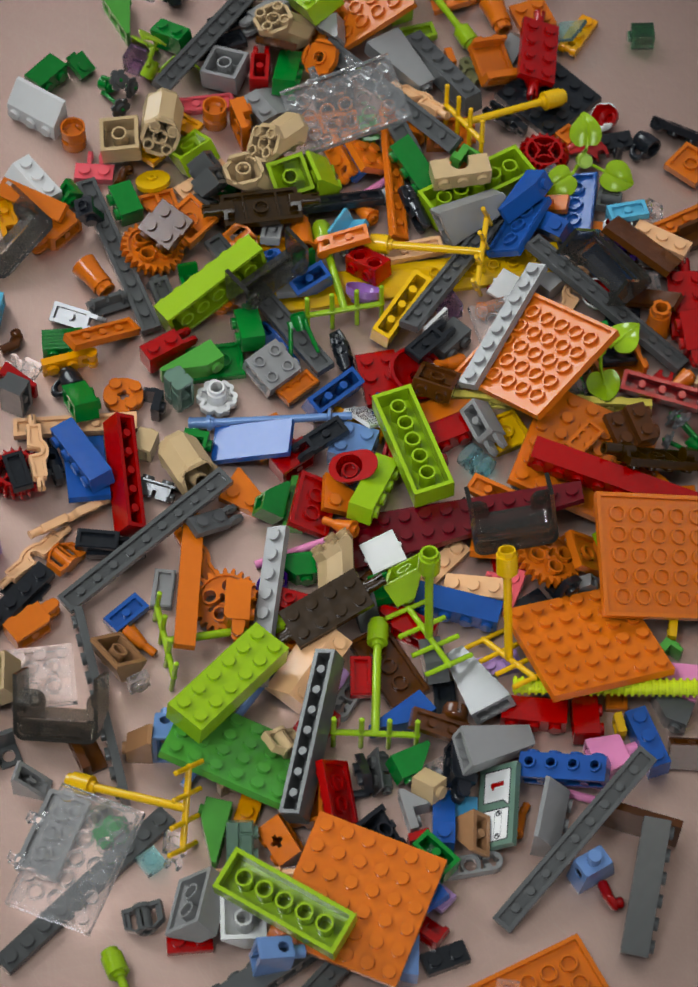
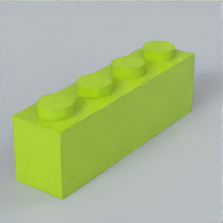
M375 453L378 459V467L375 473L359 482L348 503L346 515L348 519L356 520L369 526L374 518H378L380 506L385 505L387 493H391L394 486L393 481H397L400 475L394 459L379 453Z

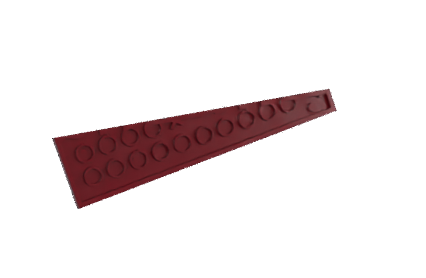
M581 480L428 504L417 508L409 507L380 512L378 518H374L370 526L358 522L360 531L358 536L353 539L354 569L358 573L364 571L363 568L369 567L368 563L364 562L365 557L359 545L391 529L398 542L402 543L401 548L405 555L418 554L427 545L439 548L487 533V530L499 527L500 529L516 521H519V523L526 521L527 518L535 515L543 516L553 511L584 503ZM340 518L342 520H351L348 518Z

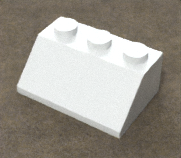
M20 76L17 77L7 101L8 116L13 120L20 121L30 129H35L43 136L56 140L61 134V122L68 118L66 101Z
M29 154L12 163L3 176L59 201L63 198L62 190ZM13 203L31 224L44 217Z
M220 896V936L222 942L242 949H252L256 937H267V922Z

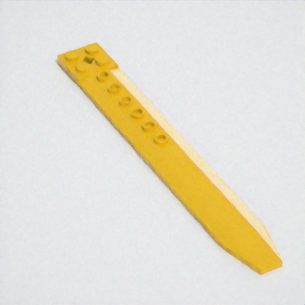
M550 242V244L558 249L557 242ZM524 249L521 256L488 258L485 253L483 265L486 273L481 275L480 289L491 285L493 278H496L503 268L520 277L529 262H540H536L538 259L526 249ZM451 257L391 265V276L377 285V287L380 285L384 286V301L394 299L415 269L433 280ZM476 261L451 292L474 290L470 279H475ZM340 271L338 274L347 305H354L345 292L346 283L368 282L346 271ZM276 282L268 284V288L277 297ZM334 285L316 295L279 299L290 313L305 311V297L310 298V311L329 309V294L334 293L335 308L340 307ZM249 299L250 307H255L256 305Z

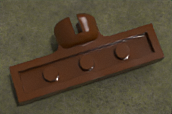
M448 701L443 706L442 714L414 706L411 709L407 729L414 731L415 721L419 719L421 721L420 733L450 742L452 735L460 726L471 725L467 720L469 710L464 703H461V708L458 709V701Z

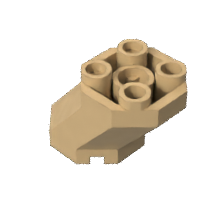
M281 1L271 2L259 7L254 13L253 23L259 35L297 44L296 50L310 44L312 36L316 34L314 26L305 17L290 11L289 7Z
M160 88L146 96L142 107L143 113L139 139L146 153L162 157L171 154L177 148L181 137L180 131L184 106L177 92Z
M285 112L270 123H261L254 126L250 135L247 152L250 153L251 157H260L261 162L265 164L275 161L287 152L294 153L297 150L295 149L296 147L302 146L306 142L309 127L303 120L305 119L304 116L299 113Z
M244 151L230 155L227 163H224L222 166V172L227 184L242 192L274 189L267 168L262 164L260 157H251L250 153Z
M178 430L164 437V440L158 445L159 451L157 454L161 466L167 471L182 495L218 468L212 462L198 439L184 431Z
M346 527L339 530L336 534L334 532L328 534L323 538L324 543L318 544L310 550L317 562L318 588L352 568L354 569L353 536Z

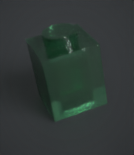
M631 23L630 31H627L626 34L631 50L653 49L655 41L653 23Z

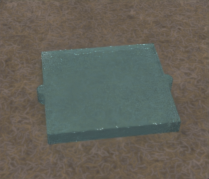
M586 19L560 22L558 25V42L573 41L587 24Z

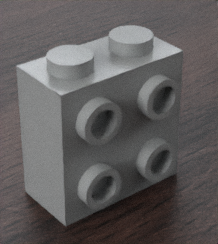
M276 338L244 360L242 369L267 398L275 394L278 388L298 375L302 369L299 361L295 357L292 358L286 346Z

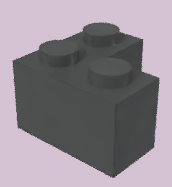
M211 150L202 151L187 164L189 174L194 178L191 181L194 186L193 190L198 196L202 198L215 196L229 185L223 175L222 165Z

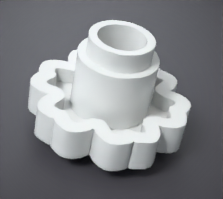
M212 379L204 382V388L197 390L196 403L200 405V411L205 413V415L213 416L215 414L216 417L221 418L229 415L230 409L237 407L238 394L234 392V385L226 380Z

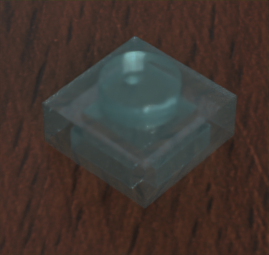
M154 845L135 858V862L148 878L167 866V861Z

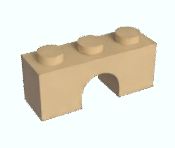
M487 152L468 155L467 167L463 169L454 168L450 164L449 158L429 161V176L433 191H444L452 188H464L491 183L492 169Z

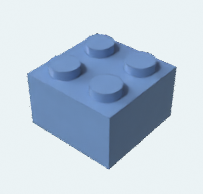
M342 420L349 429L350 434L329 446L327 450V465H329L334 456L343 452L367 449L375 454L379 445L380 430L368 428L348 420Z

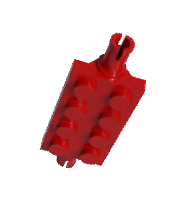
M541 9L534 11V19L524 16L521 23L517 78L524 79L526 83V99L530 101V96H532L531 101L538 99L540 87L547 86L552 88L555 84L559 26L544 22L546 13L542 10L540 15Z
M686 257L685 263L682 261L678 266L679 271H673L666 277L667 291L679 292L683 295V299L676 312L671 313V341H678V338H680L679 331H676L674 326V319H676L678 313L698 309V271H690V259Z

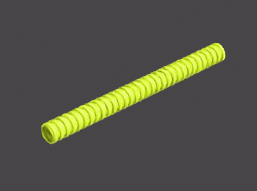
M514 676L513 684L525 679L524 676H521V678ZM539 678L515 690L513 689L514 695H517V693H521V695H524V693L531 695V693H534V695L541 693L544 696L545 693H548ZM658 678V680H649L593 694H596V696L610 694L611 697L614 694H617V697H620V694L624 695V697H627V695L634 697V695L641 697V695H644V697H648V695H651V697H655V695H658V697H662V695H665V697L679 695L680 698L683 695L686 698L692 695L693 698H696L698 696V680L696 678L689 680V678H686V680L679 678V680L672 678V680H669V678H665V680Z

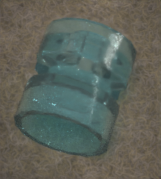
M476 443L466 446L457 458V463L465 470H469L472 476L476 472L484 477H488L496 466V461L488 454H484V450Z

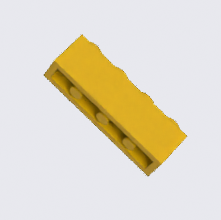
M415 269L373 326L370 339L387 349L401 330L399 320L431 283L432 279Z

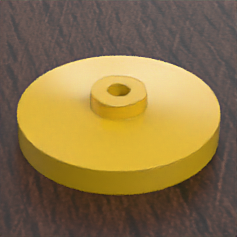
M150 170L140 174L135 182L139 191L156 193L166 189L170 185L171 180L170 175L165 171Z

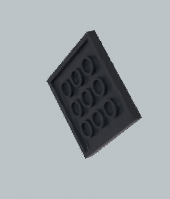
M557 61L555 84L552 88L547 86L540 87L538 97L541 92L560 88L564 89L567 93V103L561 107L546 111L539 106L514 113L538 134L540 132L542 135L548 132L549 136H553L556 131L569 123L571 125L581 112L587 113L595 105L599 104L602 98ZM513 79L498 90L494 98L505 107L528 102L526 99L527 87L524 79Z

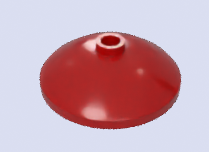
M405 348L398 350L389 362V375L397 388L407 384L412 385L413 377L421 363L418 364L404 353ZM432 353L424 361L433 364L435 360L440 359ZM416 395L417 399H422V400L431 399V398H428V397H419V396Z

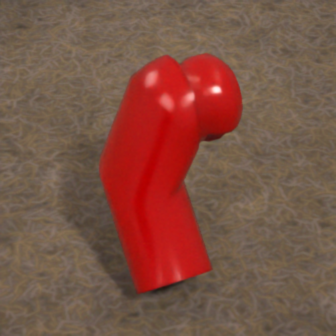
M606 880L598 882L599 892L610 909L613 911L623 909L625 906L623 898L620 896L614 897Z

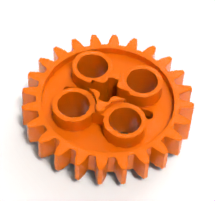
M135 224L134 228L129 227L128 232H124L120 242L121 257H126L125 263L131 262L130 268L136 266L137 272L143 270L144 275L151 272L152 276H155V273L162 276L163 272L169 275L171 270L176 271L177 265L181 264L184 248L179 244L171 254L166 250L163 253L154 246L156 244L151 239L146 241L139 235L138 224Z
M542 527L538 531L532 528L530 532L526 531L520 537L515 546L518 552V563H522L519 569H525L524 575H531V581L537 579L539 585L544 582L547 588L552 584L557 589L564 579L576 574L579 575L580 572L572 564L570 550L567 548L566 541L564 540L565 535L559 537L558 531L552 534L550 528L546 532H544Z
M224 568L221 574L218 569H215L214 576L208 572L209 579L200 578L202 585H200L197 621H200L201 628L207 626V631L231 628L223 623V619L216 618L218 614L224 613V602L222 601L225 600L226 578L251 580L249 576L244 578L242 571L236 575L234 568L231 573H228L227 569ZM255 582L252 583V588H256ZM256 590L255 601H251L250 608H255L254 612L256 611L258 590ZM209 596L216 597L212 602L206 601Z

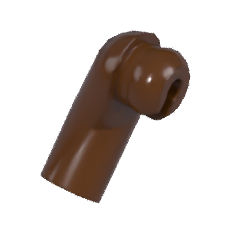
M122 166L114 184L127 181L129 176L134 174L133 166Z
M20 329L11 330L10 341L0 345L2 355L20 348L23 341V334H21Z

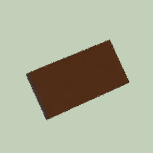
M619 215L602 230L603 234L663 277L671 274L682 262L678 257Z
M389 630L388 645L382 649L381 695L390 709H393L419 689L426 695L430 693V688ZM367 633L351 640L353 643L349 648L354 656H372L373 669V649L367 645Z
M621 803L602 825L640 837L644 816L671 820V826L675 827L673 841L668 840V846L676 848L684 821Z

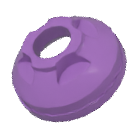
M363 282L346 283L345 292L352 303H354L355 289L359 290V304L375 302L379 299V287Z

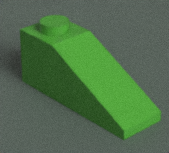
M102 0L104 12L126 45L130 46V5H132V1Z
M209 339L159 368L160 380L164 382V373L168 369L179 365L192 379L208 377L222 370L224 367V355Z
M206 796L205 803L200 804L198 813L201 817V826L210 864L217 869L226 839V820H231L233 802Z

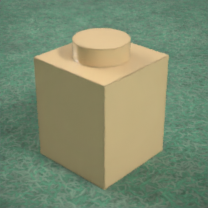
M139 426L136 433L138 458L151 463L159 445V432L152 428Z
M425 767L412 777L411 793L427 800L433 806L446 796L447 777Z

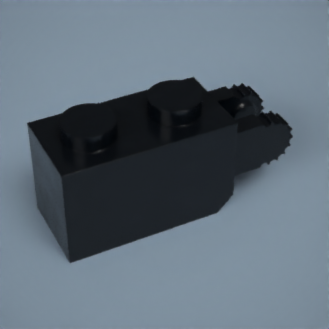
M451 740L444 748L443 776L447 777L446 787L451 788L452 802L459 805L464 801L465 797L469 796L471 787L476 785L478 773L463 776L453 740Z

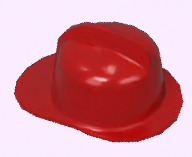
M367 449L343 452L331 459L328 470L334 480L345 484H355L375 473L378 467V459L372 451Z

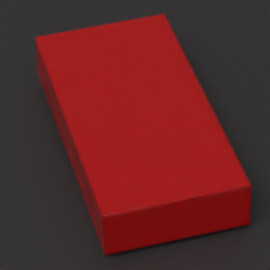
M350 656V698H372V656Z

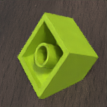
M197 129L180 138L176 150L168 155L178 170L188 178L192 176L189 174L187 164L202 151L211 150L217 160L221 158L212 139Z
M309 150L305 151V161L315 186L312 193L319 192L320 196L339 194L340 190H342V184L340 179L335 177L336 172L333 164L330 165L327 157Z
M302 151L265 164L274 189L296 186L297 192L302 194L311 193L315 189Z
M418 554L388 569L385 579L387 585L383 587L396 607L403 604L408 605L415 600L421 578L418 571Z

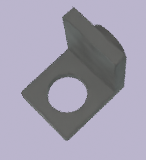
M13 728L0 731V759L2 760L0 766L2 770L16 766L18 760L23 761L15 741ZM11 751L15 753L16 757L13 761L6 762L3 760L4 753Z

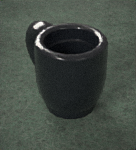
M637 132L633 137L634 145L630 149L629 157L633 161H639L644 156L647 158L653 157L661 147L660 140L648 132ZM636 148L641 152L640 155L635 153Z
M71 366L62 368L59 372V379L51 387V395L55 398L63 397L62 391H58V386L60 384L62 386L84 381L83 377Z

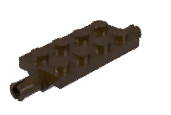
M296 186L219 195V204L202 205L203 218L220 215L223 218L225 231L234 223L254 228L303 222V206L320 204L321 200L319 192L302 194L297 192Z
M602 442L600 446L601 453L604 455H614L617 457L616 460L626 463V466L631 469L637 470L639 467H644L647 470L656 471L657 468H660L667 472L680 470L689 474L692 471H698V449L681 447L679 450L636 447L629 442Z
M352 568L279 611L286 626H284L285 629L276 633L275 637L284 644L293 640L297 643L300 650L373 608L375 604L370 597L371 593L387 585L385 578L379 572V574L364 582L359 579Z

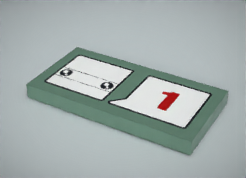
M517 760L480 771L478 811L490 816V851L517 845L521 763Z

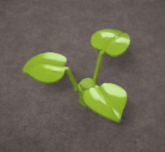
M139 29L138 32L141 38L131 35V42L142 43L149 49L147 61L140 75L153 81L157 72L160 73L176 55H173L159 68L160 63L153 60L155 50L157 52L160 51L157 48V44H162L165 47L167 45L158 37ZM146 40H151V41H153V42H154V45H153L152 43L146 41ZM195 64L194 67L200 72L201 68Z
M581 112L570 127L569 137L574 145L578 147L585 146L582 153L576 156V165L571 173L566 165H558L548 173L553 185L546 195L569 194L571 196L577 187V180L573 175L579 167L582 169L593 167L603 172L599 182L608 191L621 192L631 188L634 181L631 170L624 161L617 159L609 161L605 169L595 165L591 155L587 154L589 145L596 146L600 143L602 130L593 116L586 112Z
M626 322L612 326L618 330L620 336L609 346V349L614 347V350L619 354L633 352L639 343L640 324ZM605 351L599 357L600 372L594 371L589 374L586 380V387L593 396L609 402L614 399L619 391L620 377L614 369L603 371L602 358L606 353Z

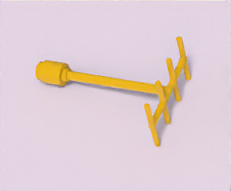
M445 84L443 105L445 110L449 111L456 118L455 133L459 135L461 123L467 130L466 144L471 147L473 136L479 142V152L483 153L485 121L539 106L545 111L561 107L567 103L568 97L564 89L555 88L541 92L536 100L473 116V108L470 107L468 109V118L464 119L461 116V96H457L455 110L449 104L450 85ZM443 118V124L446 126L448 125V119L445 120ZM480 123V134L472 127V124Z
M482 206L481 211L484 215L482 231H477L481 240L480 248L400 242L391 239L390 235L374 233L370 234L371 243L364 246L379 254H389L393 249L474 255V259L477 262L475 279H470V282L477 295L482 297L480 281L482 273H486L483 265L485 249H490L486 241L488 227L493 226V222L486 208Z
M502 545L496 553V574L503 578L504 628L482 636L480 639L464 647L469 650L483 643L494 652L478 659L481 664L497 656H501L511 664L496 671V677L515 668L528 676L512 685V689L515 690L532 681H536L539 677L524 666V664L529 662L527 657L519 661L513 658V649L520 646L517 641L513 643L512 578L518 574V552L512 545ZM504 633V648L501 649L490 640Z
M201 758L195 762L188 763L186 766L173 772L174 776L185 772L184 793L171 800L99 784L94 775L80 772L68 773L66 775L64 788L71 794L92 797L96 793H101L182 812V820L169 827L170 831L181 827L180 847L167 854L169 859L184 853L198 844L197 840L187 843L188 823L200 818L199 813L189 816L190 796L202 791V786L191 789L192 769L204 764V759Z

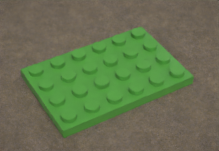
M234 712L200 744L173 723L158 754L159 758L180 767H184L188 763L202 758L205 761L204 764L193 768V773L278 810L290 763V758L284 759L282 755L271 752L261 739L264 731L273 729Z

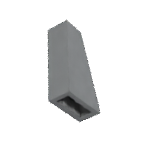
M399 27L367 41L364 50L365 54L402 85L408 84L417 90L427 93L431 91L435 78Z
M490 189L430 209V212L444 242L455 246L483 227L484 215L481 211L482 206L486 208L493 221L501 215L498 208L507 196L503 192Z
M462 645L452 649L446 655L452 661L470 652ZM474 656L449 668L469 713L477 725L516 705L510 693Z
M530 724L460 726L452 735L463 776H468L518 758L520 751H527L536 744Z

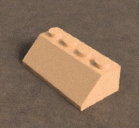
M335 629L301 650L296 643L288 654L287 662L276 671L270 679L268 687H265V689L297 714H300L315 649H336L343 657L353 642Z

